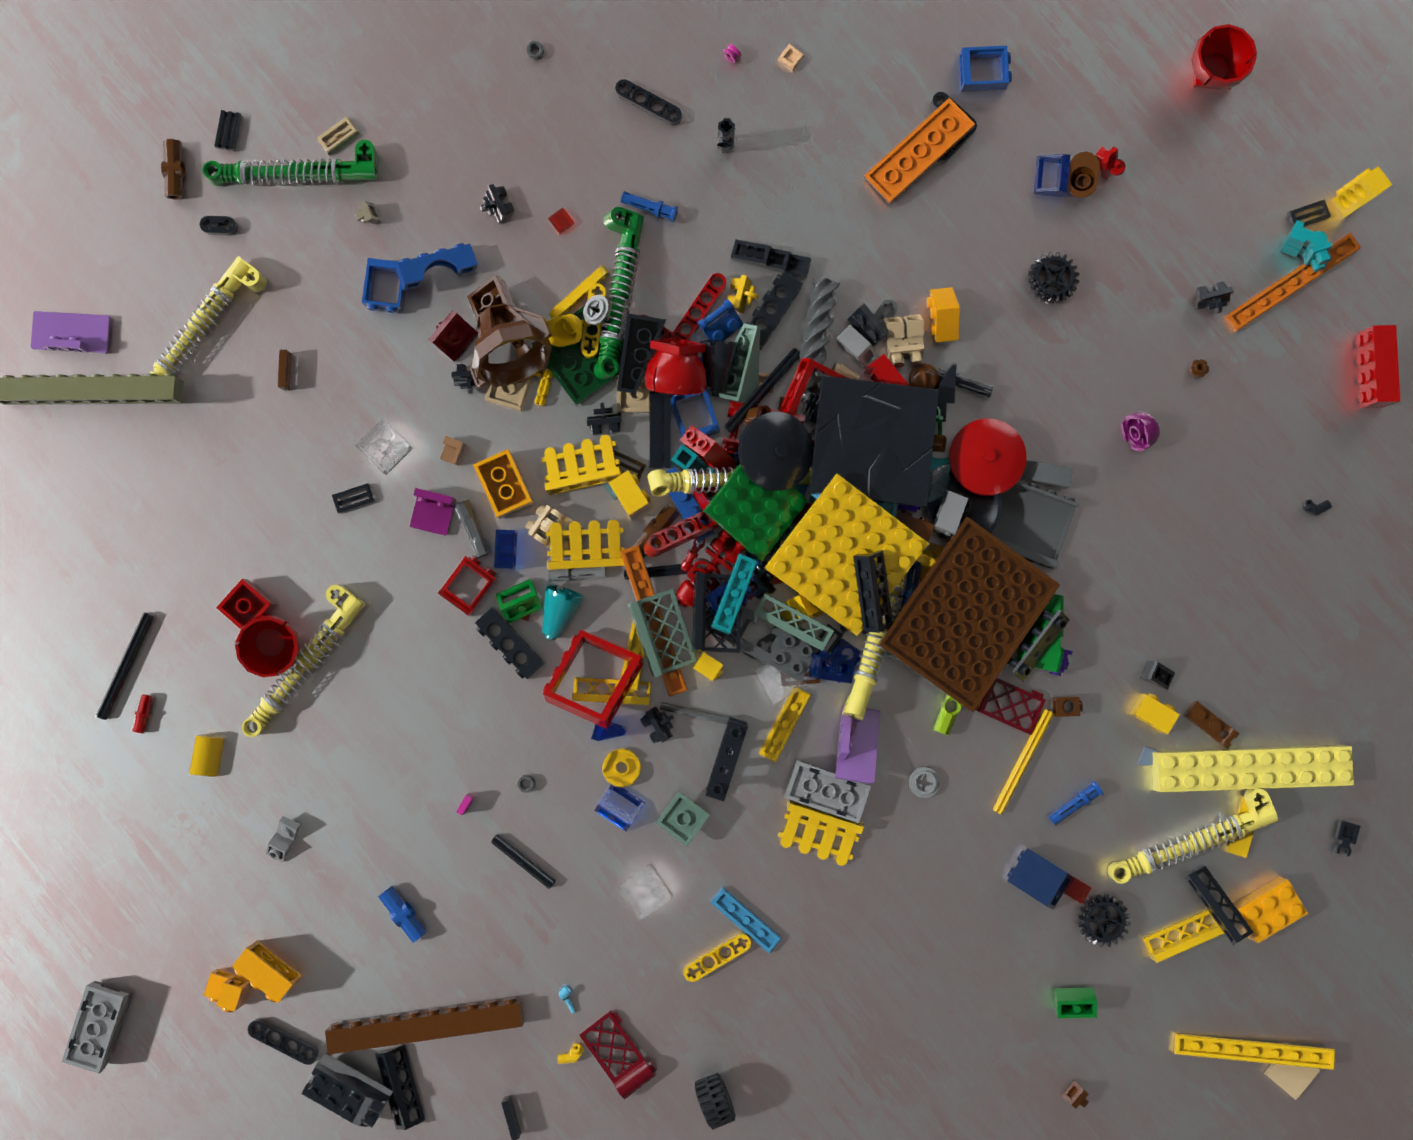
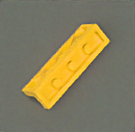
M574 677L572 701L607 703L611 697L608 694L614 691L620 680ZM578 681L587 682L591 689L586 693H578ZM640 681L639 685H647L646 697L638 696L633 690H629L627 695L632 692L634 696L626 695L622 704L650 705L651 682ZM600 683H606L610 690L606 694H600L595 687ZM609 683H614L616 685L612 687ZM594 690L596 694H590V692Z
M1206 909L1142 938L1151 959L1158 963L1222 935L1224 932L1216 921L1209 926L1202 924L1204 917L1210 914ZM1190 922L1197 924L1193 933L1185 932L1186 926ZM1176 930L1180 932L1177 940L1171 941L1167 939L1170 931ZM1156 937L1162 939L1160 947L1153 950L1149 940Z

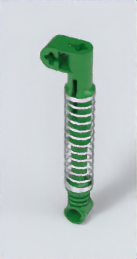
M361 140L355 147V161H341L340 159H328L325 161L321 159L318 162L316 159H313L311 162L309 159H306L303 162L299 159L296 162L292 159L288 162L285 159L282 163L280 160H276L275 163L272 160H269L267 163L264 160H261L260 163L254 160L251 163L249 160H242L235 164H219L216 161H208L203 165L202 172L213 186H221L226 182L248 185L250 180L255 185L256 179H259L260 185L263 184V179H266L268 185L270 184V179H274L275 184L278 183V179H281L283 185L285 184V179H288L290 184L292 182L299 184L300 181H304L305 184L307 181H311L312 184L315 181H319L320 184L322 181L327 183L334 181L336 184L347 180H377L378 154L371 141ZM366 154H367V156H368V158H369L368 161L366 160V158H365V156H364V155H366Z
M615 207L604 216L606 228L622 235L620 244L616 248L615 256L617 260L614 261L616 266L612 268L615 271L611 275L613 281L610 282L612 288L608 289L611 293L607 298L612 300V302H609V304H612L611 306L609 305L611 308L609 310L610 313L607 312L609 316L604 318L608 323L602 324L607 331L603 330L600 332L599 342L601 348L598 362L594 366V373L601 380L614 376L619 370L617 359L619 350L624 343L622 336L625 335V331L623 329L626 328V315L629 313L628 307L631 305L629 300L632 299L630 294L633 292L632 286L635 284L633 279L636 278L634 273L637 271V259L640 257L638 247L644 216L622 207ZM622 316H625L626 320L622 321ZM604 365L608 367V372L605 371Z

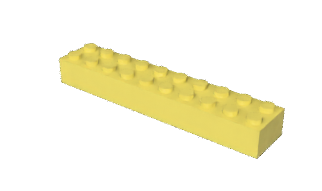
M1346 745L1152 752L1153 790L1157 792L1354 785L1352 746Z

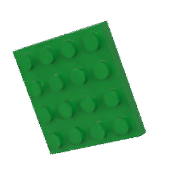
M739 464L703 511L759 561H763L808 500L794 487L781 491H770L758 487L747 478Z

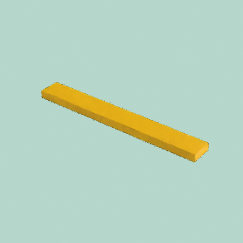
M1175 1033L1174 1054L1335 1070V1049Z

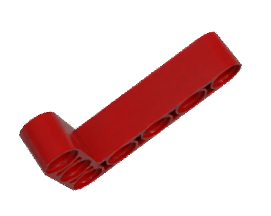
M715 273L709 278L675 330L671 332L667 328H663L662 332L665 334L663 339L681 338L691 341L699 329L697 322L701 319L704 320L725 291L726 278L723 274ZM715 280H720L723 285L721 287H714L712 283ZM708 295L712 298V301L705 303L702 301V298ZM694 311H699L702 316L695 319L691 314ZM687 326L691 329V332L689 334H682L680 330Z
M711 487V490L715 491L716 487ZM718 490L715 493L711 491L708 493L704 491L697 493L695 491L693 493L702 510L710 503L707 496L713 499ZM702 511L651 535L644 545V551L649 557H657L720 527V525ZM700 520L705 521L707 525L702 524ZM684 528H688L691 533L686 532ZM668 535L672 536L675 540L669 539ZM651 543H655L658 548H654Z

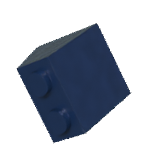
M1027 848L1026 851L1023 850L1017 858L1019 862L1016 867H1012L1008 872L1007 877L1009 878L1007 881L1054 910L1073 876Z

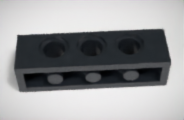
M785 271L781 276L779 274L776 276L772 283L774 285L771 292L768 290L762 298L764 303L761 307L757 306L752 314L754 318L751 323H746L750 325H756L758 322L765 323L766 328L760 330V350L763 349L803 287L801 281ZM782 290L787 296L779 298L776 292ZM768 306L775 307L776 312L774 314H769L766 311V308Z
M491 607L475 622L478 626L476 630L483 637L486 635L491 640L489 644L496 651L499 649L504 654L502 658L509 665L512 663L517 668L515 672L522 679L524 677L530 679L546 664L494 607ZM494 625H498L501 628L498 636H494L491 632ZM507 639H511L514 642V647L511 650H507L504 646ZM520 653H524L527 656V661L524 664H520L517 660Z

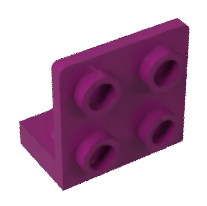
M415 488L413 495L417 498L410 527L446 536L456 499L451 496Z

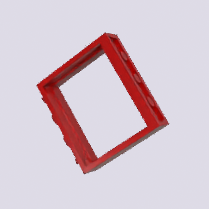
M802 358L779 412L794 416L814 369L831 377H847L811 358Z
M580 630L578 635L572 638L569 650L564 652L561 664L554 669L553 678L550 683H547L543 689L545 701L608 729L643 666L642 656ZM584 642L630 662L601 714L555 693Z

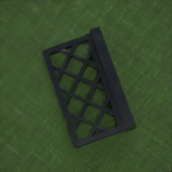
M695 573L692 652L740 653L741 607L735 620L736 627L730 634L736 641L735 648H727L723 643L729 634L720 640L713 633L716 629L713 628L711 630L706 625V619L710 615L715 618L714 612L719 608L721 602L714 593L721 587L724 590L726 589L724 584L730 579L731 575ZM707 579H715L720 585L712 592L707 586ZM711 596L719 603L714 610H711L706 605V600ZM711 634L718 644L714 647H705V639Z

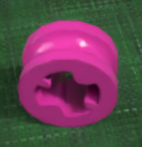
M729 44L728 49L723 50L724 55L732 63L737 61L736 58L742 56L741 52L733 44Z

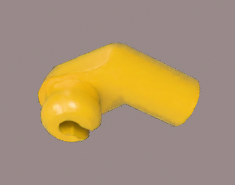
M575 1043L567 1054H558V1064L576 1063L583 1054V1046Z

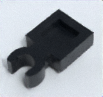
M1342 820L1338 821L1334 838L1338 839L1339 843L1335 845L1334 853L1340 854L1341 848L1344 847V855L1348 857L1351 855L1350 843L1356 844L1360 825Z

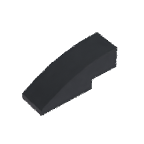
M955 362L947 369L937 388L939 390L937 406L941 410L940 415L943 416L942 422H946L947 403H955L957 363Z

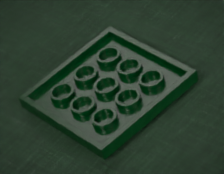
M584 306L573 313V315L585 321L583 316ZM594 308L596 313L600 312V309ZM594 325L587 328L589 335H595L598 331V328ZM582 338L575 344L562 347L551 344L552 348L547 366L577 406L619 375L623 346L619 350L617 359L619 365L618 372L605 380L597 378L594 373V366L598 362L601 344H599L598 354L594 358H586L581 352ZM586 338L585 340H589V346L585 350H587L588 354H591V351H595V349L592 347V340ZM604 365L605 371L608 372V367Z

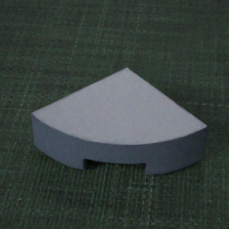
M1145 746L1138 764L1143 766L1153 765L1152 752L1159 751Z

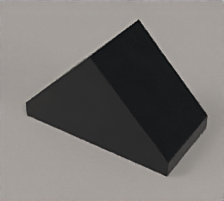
M1147 661L1140 678L1168 690L1175 672L1157 661Z

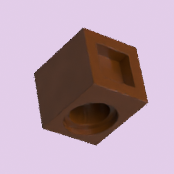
M1078 696L1052 697L1054 716H1080V712L1083 711L1082 700ZM1070 701L1072 708L1067 712L1064 709V704Z

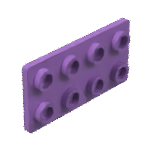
M34 311L31 348L34 350L107 354L111 317L108 315Z
M867 708L862 721L853 719L850 716H844L841 713L836 779L868 784L874 783L880 724L879 710Z

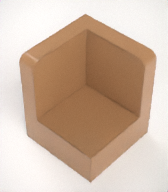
M445 436L443 440L445 446L440 459L458 466L466 444Z

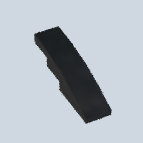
M735 239L731 253L732 259L782 273L785 271L790 275L807 278L811 264L810 257L794 255L789 251L773 249L769 245Z

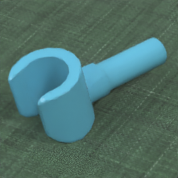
M564 985L559 990V997L565 1001L571 1013H575L576 1010L568 998L572 992Z

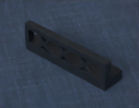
M649 392V468L668 469L671 465V394Z
M878 550L871 554H856L853 556L864 632L880 633L890 628L893 622L883 550ZM877 557V562H878V564H877V566L875 567V560H874V558ZM880 577V584L878 586L877 580ZM882 596L883 602L880 605V598ZM884 615H885V621H886L885 624H883V620H882V618H883Z
M1206 866L1196 872L1194 871L1185 878L1233 946L1254 933ZM1203 872L1209 879L1208 886L1204 885L1198 876ZM1210 890L1219 892L1221 895L1220 902L1214 899ZM1222 906L1232 910V919L1227 917L1222 910ZM1234 923L1242 925L1247 932L1240 935Z
M399 1045L393 1049L375 1053L383 1085L393 1091L388 1103L395 1128L397 1130H407L425 1121L405 1046ZM400 1051L401 1060L399 1064H396L392 1054ZM401 1070L406 1073L404 1084L398 1078ZM406 1089L411 1091L412 1094L409 1102L404 1099ZM413 1108L416 1110L418 1118L410 1121L409 1113Z

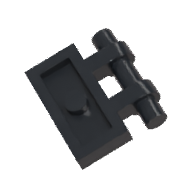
M865 303L847 319L851 326L869 341L873 347L889 333Z

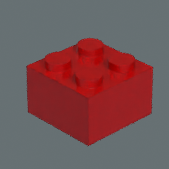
M241 579L216 608L240 629L254 617L269 615L277 604L250 580Z

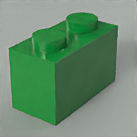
M1054 988V1008L1057 1019L1097 1018V998L1094 988Z

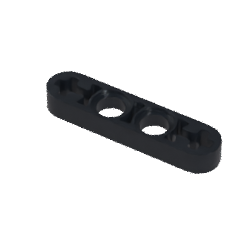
M621 79L616 83L615 89L619 98L673 126L681 122L682 112L677 106L626 79ZM624 86H627L629 92L624 91L621 93L620 87L624 88ZM644 94L646 97L645 101L637 102L635 100L636 95ZM658 102L662 105V109L654 111L651 108L652 105ZM676 112L678 118L670 119V114Z
M255 1019L248 1025V1034L252 1038L303 1064L311 1065L319 1057V1050L316 1046L263 1019ZM257 1024L260 1025V1029L262 1030L258 1033L255 1032L256 1028L253 1027ZM267 1028H268L269 1031L266 1033L265 1037H263V1035L265 1034V1031H266ZM272 1032L279 1034L280 1039L278 1042L271 1041L270 1034ZM289 1041H294L297 1044L295 1051H290L287 1048ZM303 1046L304 1048L302 1049V1051H304V1052H301L300 1055H298L297 1053L300 1051L301 1047ZM310 1050V1051H312V1054H311V1055H312L313 1057H311L310 1059H307V1058H306V1057H307V1054H306V1053Z

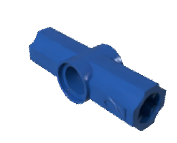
M393 886L378 896L390 912L389 915L392 921L403 929L412 943L427 933L421 922L416 918V913L407 901L404 902Z

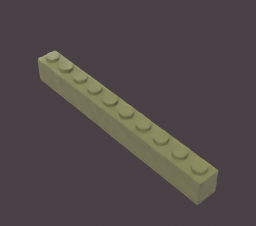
M151 373L146 374V376L138 374H128V376L110 374V377H104V375L92 374V377H86L81 374H74V377L57 374L56 377L48 375H38V377L20 375V377L16 378L11 375H3L0 378V404H182L184 381L179 379L176 374L165 373L164 376Z

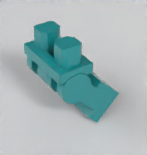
M1297 220L1281 252L1294 257L1301 255L1304 258L1305 266L1311 264L1314 272L1325 269L1326 263L1332 259L1329 253L1332 248L1331 241L1327 242L1328 238L1324 232L1308 230L1303 227V222Z

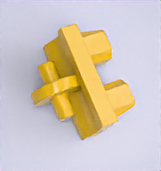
M741 275V278H732L730 288L737 290L736 296H727L734 309L744 314L746 305L751 306L752 300H758L759 295L754 293L756 287L751 286L752 280L748 279L747 275Z

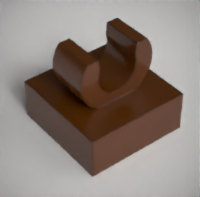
M1075 1080L1062 1094L1075 1109L1079 1105L1085 1108L1089 1103L1085 1099L1089 1094Z

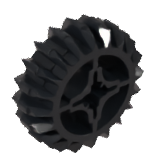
M1049 252L1048 256L1042 254L1041 259L1036 258L1035 264L1030 266L1032 271L1028 272V276L1032 278L1028 279L1027 282L1033 284L1030 290H1036L1034 293L1035 297L1038 294L1041 295L1040 301L1047 298V303H1051L1052 299L1055 304L1059 300L1064 302L1066 296L1070 298L1073 295L1072 291L1075 292L1077 290L1075 285L1080 280L1076 279V277L1080 274L1079 272H1074L1077 269V265L1071 266L1073 259L1066 260L1067 254L1062 258L1060 257V252H1057L1055 256L1052 252ZM1054 264L1060 266V268L1054 269L1047 265ZM1040 270L1043 272L1042 275L1045 278L1043 284L1041 283L1039 277ZM1064 271L1067 275V285L1062 277ZM1057 273H1059L1054 281L1052 280L1050 283H1048V281L1051 279L1053 275L1055 276ZM1054 287L1060 291H1050L1047 288Z
M1097 894L1096 900L1092 896L1089 897L1091 903L1084 901L1083 904L1086 908L1080 907L1079 911L1083 914L1077 915V918L1082 920L1077 923L1078 927H1083L1080 933L1082 935L1086 934L1085 939L1087 941L1091 940L1093 945L1098 943L1100 947H1103L1104 944L1111 947V941L1117 945V938L1119 937L1123 940L1124 936L1121 934L1123 932L1129 933L1125 929V926L1131 925L1130 922L1125 921L1130 918V915L1125 913L1128 910L1127 907L1122 906L1123 902L1121 900L1116 901L1115 896L1109 898L1108 894H1104L1103 898L1100 894ZM1109 906L1115 909L1118 919L1110 916ZM1100 907L1097 914L1091 915L1096 908ZM1104 918H1107L1110 921H1104L1102 924L1098 920H1103ZM1090 922L1097 924L1098 935L1094 934L1091 930ZM1112 926H1116L1115 929L1108 934L1109 928Z

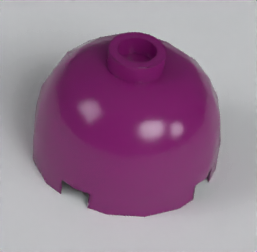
M1136 412L1125 417V421L1121 424L1124 440L1126 442L1129 440L1133 445L1130 446L1133 450L1143 451L1157 442L1160 435V427L1157 420L1151 414Z

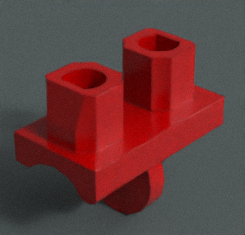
M1102 146L1095 155L1100 163L1102 178L1107 180L1109 173L1114 176L1123 174L1126 165L1123 160L1118 159V148L1113 146L1111 150H1108Z

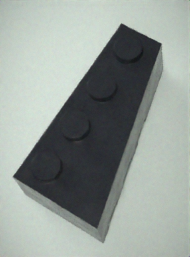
M628 314L617 391L637 393L647 364L655 350L650 348L651 340H659L666 319Z

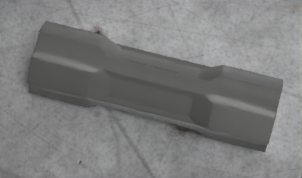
M468 499L454 505L458 518L463 523L476 559L492 553L476 521L475 512L470 500Z

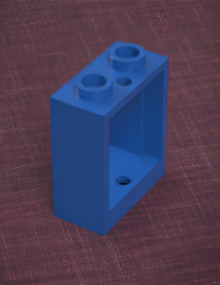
M1007 46L962 48L959 53L961 91L1006 89L1012 81V71H1009L1008 66L1011 62V53L1008 52ZM999 58L1001 80L971 82L970 59Z
M368 258L362 304L368 310L378 311L379 309H386V312L389 313L403 311L406 290L403 291L401 283L399 284L397 304L371 301L375 270L397 273L396 266L399 261Z
M706 387L705 392L699 394L672 395L671 407L681 437L686 432L676 403L700 395L704 397L712 425L698 430L707 436L720 433Z

